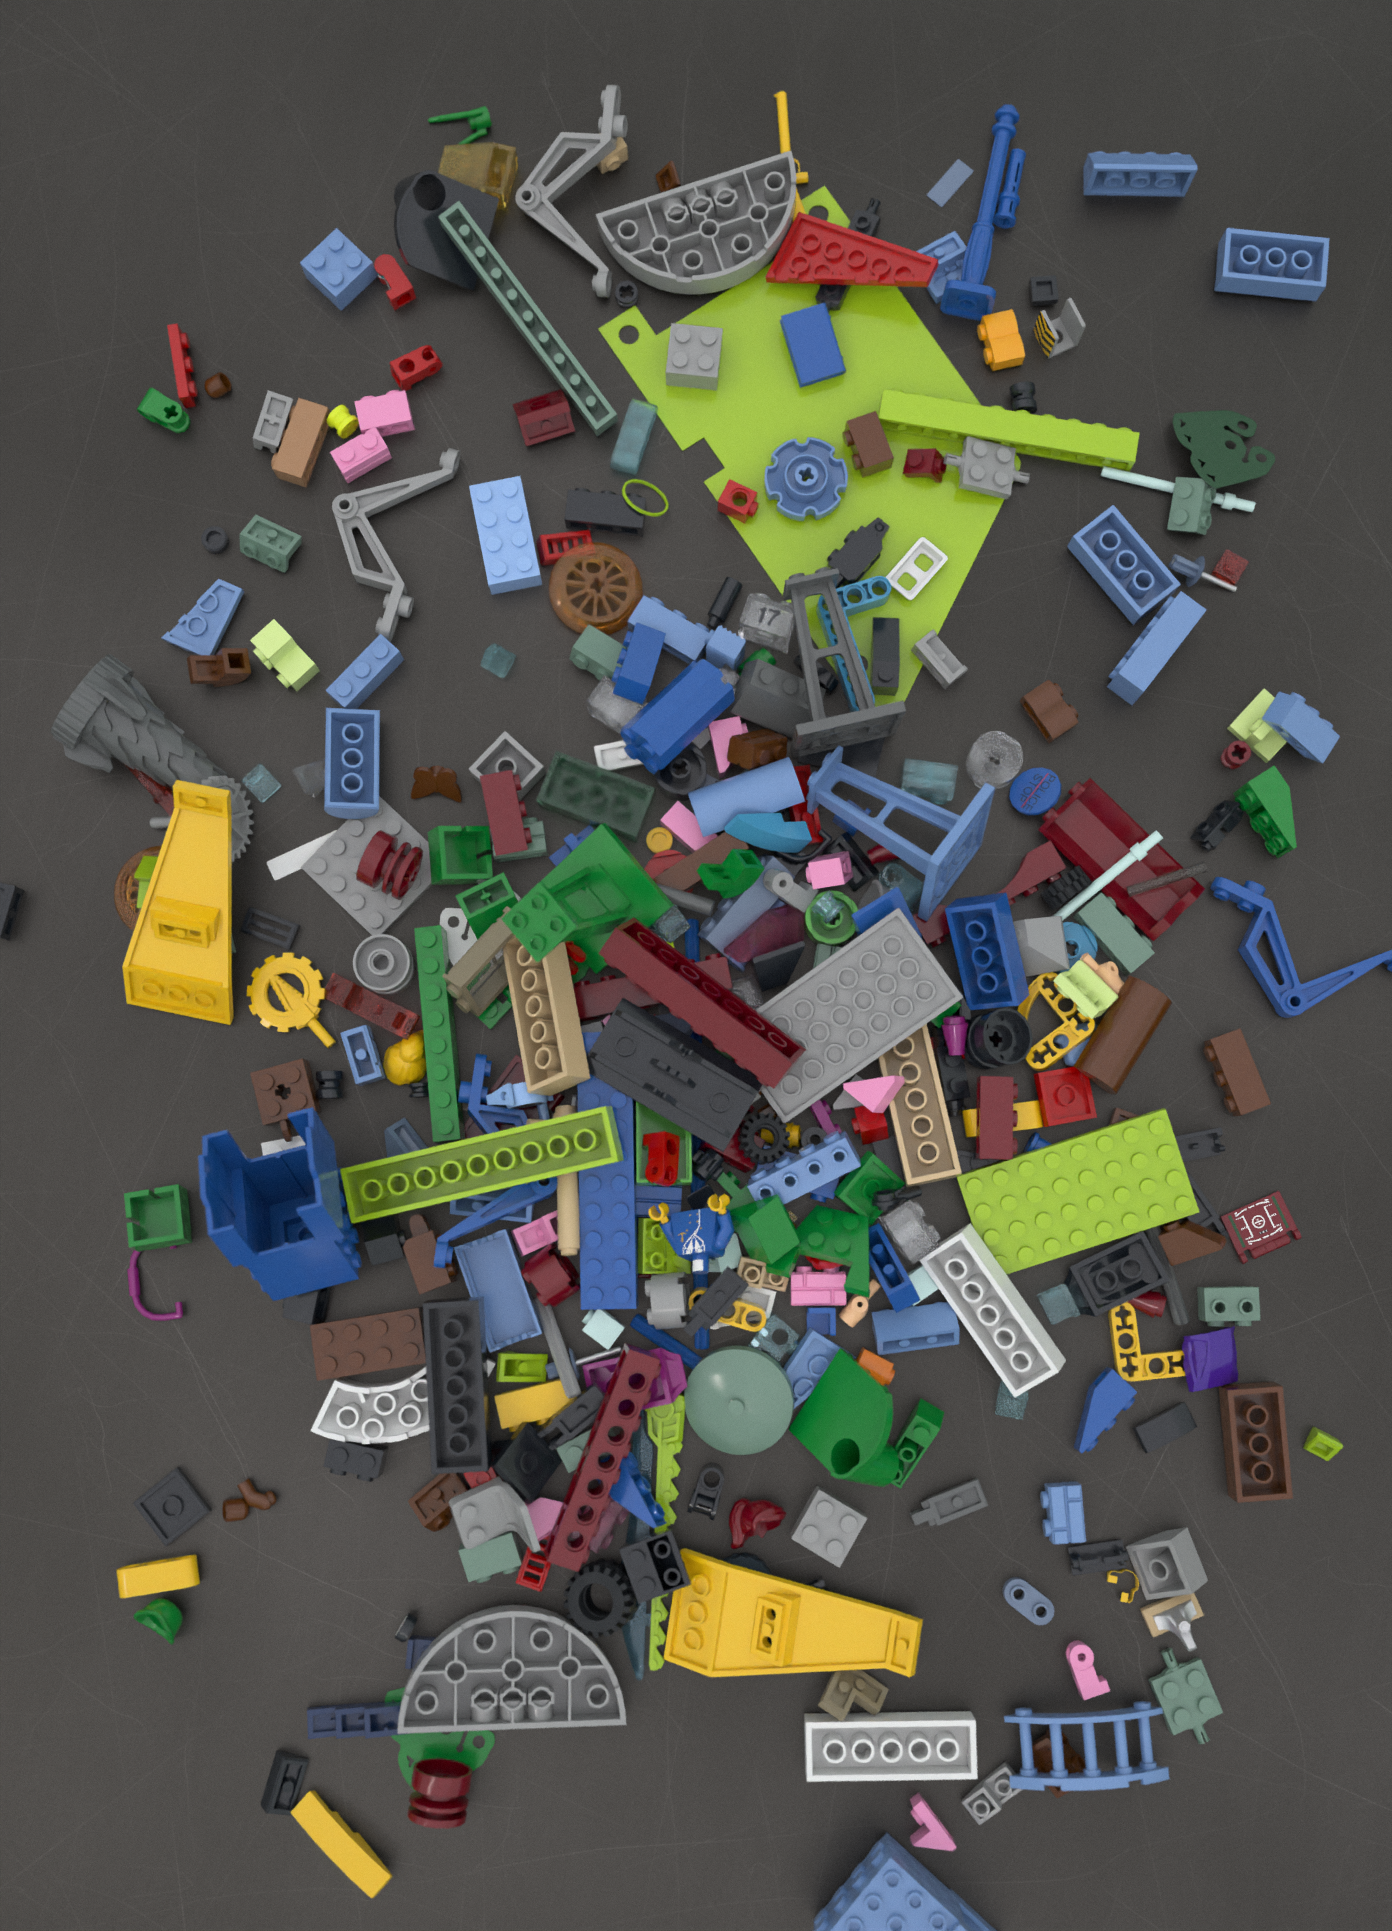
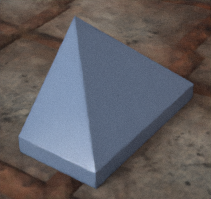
M405 1117L384 1130L387 1158L428 1148Z

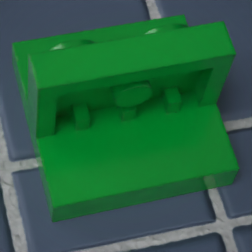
M867 1151L861 1158V1166L850 1171L833 1193L836 1198L854 1210L858 1215L868 1217L869 1224L872 1225L883 1212L878 1210V1207L872 1205L873 1193L879 1190L902 1188L905 1182L873 1153Z

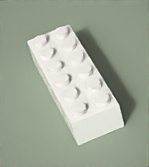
M971 1223L930 1248V1252H926L919 1259L1014 1398L1061 1370L1066 1359Z
M971 1711L877 1713L875 1716L871 1713H848L842 1722L829 1713L804 1714L805 1773L807 1782L977 1779L976 1720Z

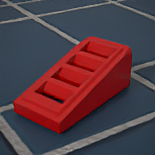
M590 530L540 535L536 541L541 566L595 555ZM582 538L584 550L579 548L578 539ZM570 540L572 542L573 547L572 552H570L568 545V541ZM561 542L563 553H559L557 543ZM548 545L551 546L552 554H549Z
M539 1543L541 1551H544L546 1545ZM528 1546L515 1583L542 1592L551 1563L547 1562L546 1557L532 1553ZM529 1559L544 1564V1569L528 1564ZM525 1571L541 1576L540 1580L525 1576Z

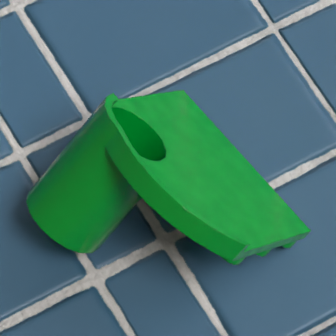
M840 1348L788 1430L836 1479L883 1487L895 1479L899 1470L898 1454L894 1447L887 1443L893 1419L892 1394L886 1386L881 1385L871 1375L869 1370L864 1369L854 1360L850 1353Z

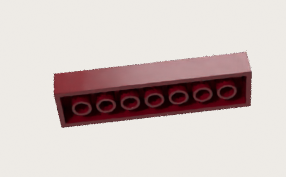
M632 918L616 927L598 953L604 957V961L609 966L618 968L626 974L628 981L644 988L650 998L666 1005L672 1015L680 1019L683 1018L688 1022L694 1032L702 1036L705 1035L710 1039L716 1049L721 1052H727L732 1056L738 1066L743 1069H749L756 1075L757 1080L765 1086H771L774 1089L789 1074L806 1051L804 1047L636 918Z

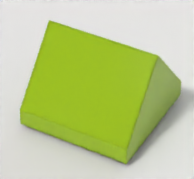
M1313 1426L1303 1448L1329 1461L1343 1448V1444L1337 1438Z

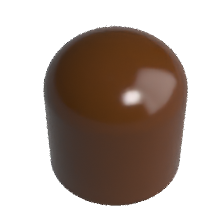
M218 372L205 381L204 388L210 397L219 398L231 391V383L224 373Z
M244 1498L226 1499L223 1501L222 1513L224 1521L233 1522L246 1519L249 1514V1505Z

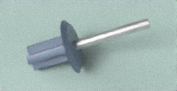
M1175 554L1169 563L1170 569L1187 576L1186 585L1188 587L1194 585L1201 577L1232 592H1235L1237 589L1236 586L1203 572L1205 568V558L1203 556L1192 562Z
M619 1346L576 1359L574 1351L569 1348V1358L579 1381V1365L622 1351ZM554 1362L545 1365L549 1379L559 1377Z

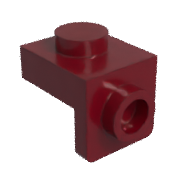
M936 448L908 449L903 474L907 478L930 477L935 483H941L947 465L943 463L944 457Z

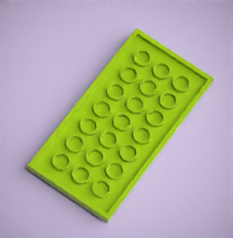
M1165 1108L1014 1156L1012 1160L998 1161L962 1173L956 1177L973 1228L1006 1275L1199 1213Z

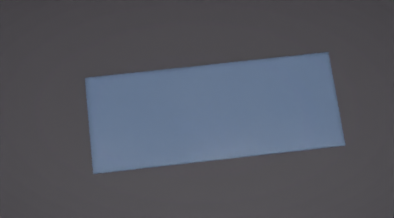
M958 159L928 192L927 196L943 207L974 171Z

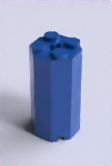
M700 659L698 662L695 660L621 728L620 734L627 745L624 748L626 754L633 760L638 759L641 761L646 769L653 774L667 766L735 701L733 687L729 681L726 684L722 682L721 678L724 675L720 669L705 659Z

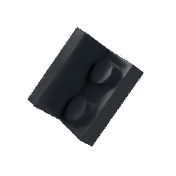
M528 1422L521 1423L510 1439L494 1441L492 1444V1454L495 1458L490 1465L525 1503H532L560 1465L562 1459L554 1450L551 1451L547 1446L548 1443L536 1434L537 1431Z

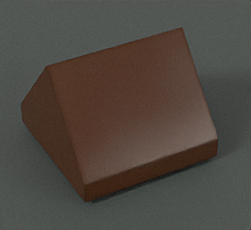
M670 161L655 175L661 193L682 186L674 161Z

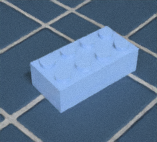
M517 476L469 486L491 594L543 585L521 477Z

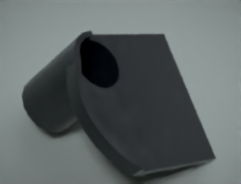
M433 170L422 171L402 179L394 190L396 205L394 233L399 252L405 264L416 270L424 271L439 279H444L473 291L478 275L442 228L438 216L460 201L488 239L499 198Z

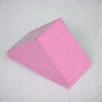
M893 1075L844 1083L843 1086L844 1090L870 1111L883 1113L905 1081L904 1077Z

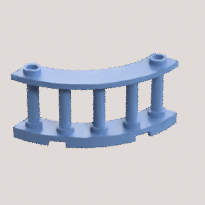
M1139 1701L1133 1703L1134 1707L1086 1713H1032L1031 1708L1015 1709V1714L1004 1716V1720L1009 1723H1019L1023 1768H1020V1773L1009 1776L1010 1788L1045 1790V1786H1061V1791L1126 1788L1129 1787L1130 1781L1140 1779L1142 1785L1168 1780V1767L1157 1766L1156 1761H1153L1149 1716L1163 1713L1162 1707H1151L1150 1702ZM1138 1718L1142 1761L1139 1762V1766L1132 1767L1128 1761L1125 1720ZM1113 1721L1117 1766H1115V1770L1101 1772V1769L1097 1766L1094 1723ZM1082 1723L1086 1768L1083 1769L1084 1773H1068L1064 1765L1061 1724ZM1030 1724H1049L1053 1760L1051 1773L1037 1772V1768L1034 1767Z

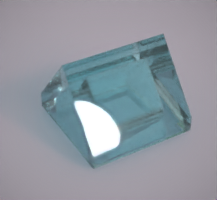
M493 643L485 650L481 666L504 678L517 656Z

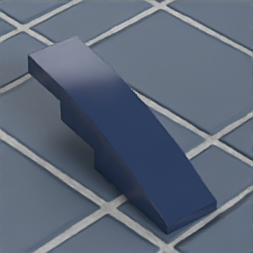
M401 1702L356 1703L307 1708L308 1739L336 1736V1739L365 1736L366 1739L411 1733L397 1734Z

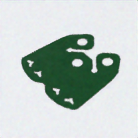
M1227 410L1174 414V431L1180 443L1191 451L1190 460L1198 475L1215 489L1264 476L1275 462V455L1260 446L1252 447L1247 458L1248 462H1243L1242 458H1244L1247 448L1241 437L1224 429V426H1229L1231 430L1244 437H1252L1255 434L1257 424L1251 418ZM1180 419L1186 423L1183 427L1180 426ZM1243 421L1247 423L1248 429L1243 430L1239 428L1238 422ZM1184 435L1191 437L1190 442H1188V438ZM1225 442H1234L1236 444V448H1227ZM1263 454L1267 458L1266 462H1259L1256 459V455ZM1198 459H1200L1202 462L1206 464H1204L1203 467H1201V463ZM1207 474L1210 476H1215V482H1213L1212 478L1207 476Z

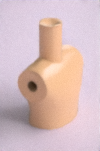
M1089 953L1082 955L1080 960L1084 961L1118 994L1124 982L1118 974L1116 964L1109 961L1098 965Z
M872 1279L869 1283V1298L854 1294L846 1306L838 1313L840 1318L852 1328L866 1316L869 1308V1299L881 1287L875 1279Z

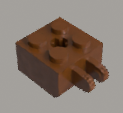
M302 1058L250 1073L263 1125L272 1126L280 1123L285 1142L293 1140L288 1113L311 1107L314 1108L316 1113L321 1112L319 1099H316V1087L308 1060ZM284 1088L291 1089V1094H287L289 1096L287 1099L282 1096Z
M413 1214L409 1218L410 1221H408L413 1238L405 1241L403 1250L420 1295L457 1281L456 1275L459 1274V1270L454 1259H452L451 1264H445V1269L433 1267L437 1238L443 1234L439 1230H431L429 1222L425 1218L426 1216H423V1214Z

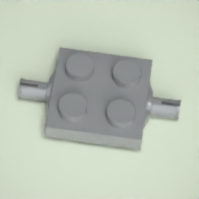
M967 436L963 442L961 456L946 453L944 456V464L958 467L960 475L959 488L1008 499L1011 496L1013 481L1027 484L1030 478V473L1015 469L1016 448Z

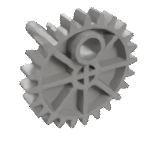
M209 776L208 779L201 780L202 785L229 790L231 793L232 862H234V859L241 858L240 853L246 852L244 845L250 844L247 836L253 835V832L249 829V825L254 824V821L249 819V815L253 813V810H248L247 806L250 804V800L244 799L246 791H240L241 784L235 783L234 778ZM171 816L153 817L150 819V826L156 829L168 828Z

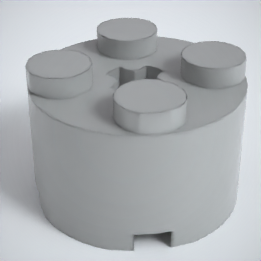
M686 1272L653 1274L651 1280L645 1281L646 1297H650L651 1308L647 1309L648 1324L654 1325L656 1330L684 1328L689 1322L686 1321V1315L691 1310L689 1307L690 1286L689 1283L684 1284L682 1278L687 1277Z

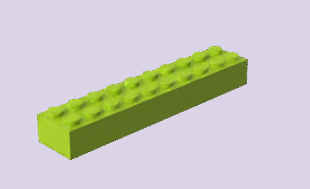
M604 1106L340 1169L352 1224L624 1161L613 1108L612 1106Z

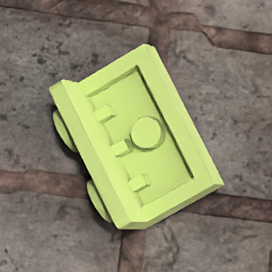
M1078 960L1069 971L1060 973L1053 980L1058 985V991L1064 997L1071 998L1077 1004V1010L1087 1018L1093 1019L1101 1016L1118 998V995L1082 960Z

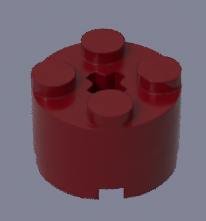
M554 1243L549 1244L525 1261V1268L521 1270L524 1279L529 1284L533 1283L538 1290L536 1293L537 1298L545 1307L549 1304L557 1307L581 1290L580 1284H577L576 1281L580 1277L576 1268L567 1256H562L561 1253L558 1254L554 1250L558 1247Z

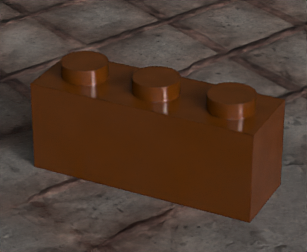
M1241 1028L1204 1041L1205 1047L1203 1051L1205 1057L1214 1066L1216 1071L1213 1074L1218 1087H1222L1226 1096L1224 1104L1228 1112H1232L1233 1116H1241L1271 1104Z

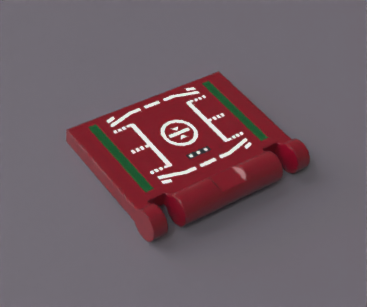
M1279 1191L1220 1216V1220L1229 1234L1241 1264L1248 1262L1243 1252L1247 1249L1252 1259H1256L1290 1244V1238L1286 1234L1290 1230L1295 1240L1302 1238Z

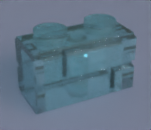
M905 758L899 789L919 798H931L933 803L946 804L947 800L951 801L954 797L958 766Z

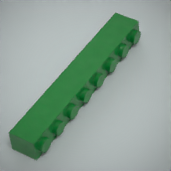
M441 925L414 928L433 1142L446 1144L465 1140L463 1106L462 1103L458 1102L461 1084L453 997L447 991L448 985L442 977L444 973L448 975L450 970L447 931Z

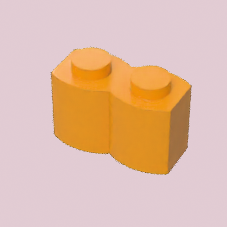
M1013 310L982 316L980 325L977 326L979 340H983L986 346L983 351L985 363L990 364L992 371L1022 365L1025 352Z

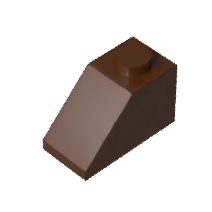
M1179 1220L1168 1222L1163 1225L1164 1228L1158 1235L1171 1266L1222 1250L1227 1242L1225 1236L1189 1220L1179 1223Z

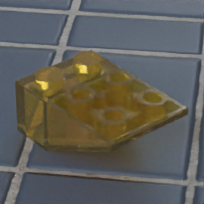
M493 142L444 146L438 173L499 198L497 208L507 210L519 164L516 147Z

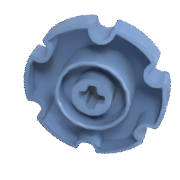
M808 437L804 444L798 443L796 439H791L780 445L772 453L771 462L774 465L766 466L764 487L768 499H776L778 501L777 511L797 521H804L806 515H813L815 520L826 517L839 506L841 497L838 493L846 491L848 475L844 460L833 457L835 453L833 446L823 440ZM805 477H809V478H810V479H807L806 482L802 481V480L805 479Z

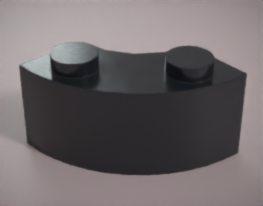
M398 1213L362 1222L364 1244L372 1266L404 1257L403 1245L407 1240L405 1231L401 1230Z

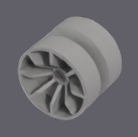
M377 934L366 938L357 947L353 957V969L358 980L372 991L381 995H395L404 991L412 983L416 974V961L410 949L400 940L391 935Z

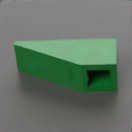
M921 1398L906 1419L892 1445L898 1454L899 1470L891 1484L900 1489L941 1429L944 1411Z

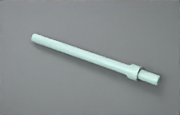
M1103 466L1101 471L1102 477L1169 493L1174 492L1175 483L1107 466ZM1227 492L1224 495L1216 493V498L1212 502L1228 510L1236 508L1253 512L1255 502L1236 498L1235 494Z
M1156 830L1140 844L1138 842L1129 849L1130 852L1051 917L1062 916L1063 921L1137 859L1140 861L1147 856V851L1161 841L1163 837Z

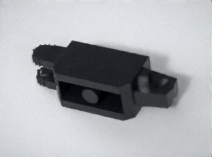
M879 517L867 527L861 526L857 531L852 530L843 541L845 545L840 550L836 548L827 558V562H829L827 567H830L831 570L836 568L839 570L835 589L841 585L847 586L859 582L880 558L882 540L890 527Z

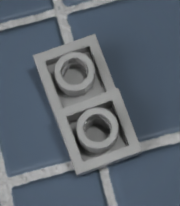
M1004 1762L991 1772L962 1799V1804L979 1825L1002 1809L1003 1803L1023 1790L1010 1788L1009 1776L1016 1773L1007 1762Z

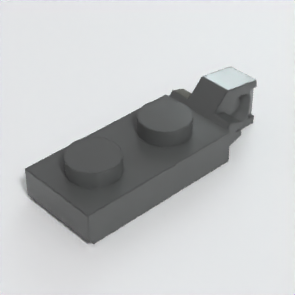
M974 1478L927 1497L920 1502L921 1508L909 1514L915 1526L928 1521L929 1526H939L988 1506L978 1478Z

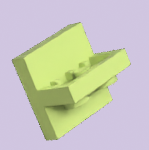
M1263 689L1227 729L1239 740L1247 743L1250 749L1267 763L1287 741L1262 720V717L1275 699L1267 690Z

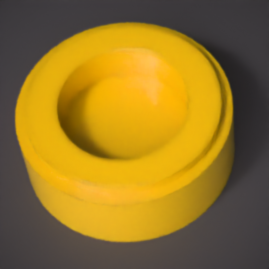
M662 827L652 829L646 838L647 847L654 854L670 850L673 844L671 833Z

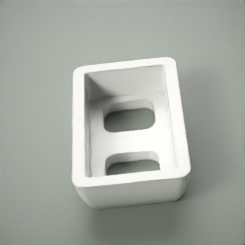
M921 537L886 578L896 591L907 600H912L942 567L948 557L926 538ZM920 554L926 555L933 561V565L926 572L914 564V561ZM904 573H908L917 581L910 591L905 590L897 582Z

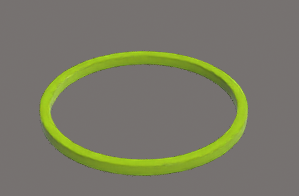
M639 479L628 480L624 483L622 495L633 509L644 515L654 517L665 514L668 509V501L663 492L656 486ZM631 483H640L651 487L663 498L665 509L659 513H651L638 508L628 499L625 487Z

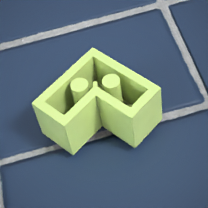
M275 619L250 640L256 647L253 652L269 670L274 667L280 673L276 677L286 688L292 686L298 691L320 671L316 664L302 651L293 638Z

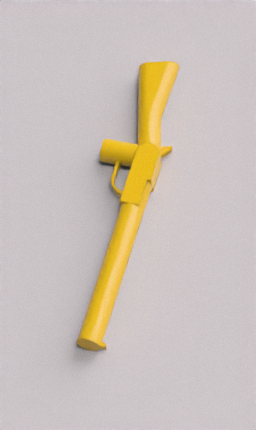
M782 91L774 94V97L777 98L780 151L784 153L791 151L787 96L786 92ZM794 159V162L798 165L799 172L796 173V184L808 183V172H800L799 162ZM797 188L792 224L798 212L806 214Z

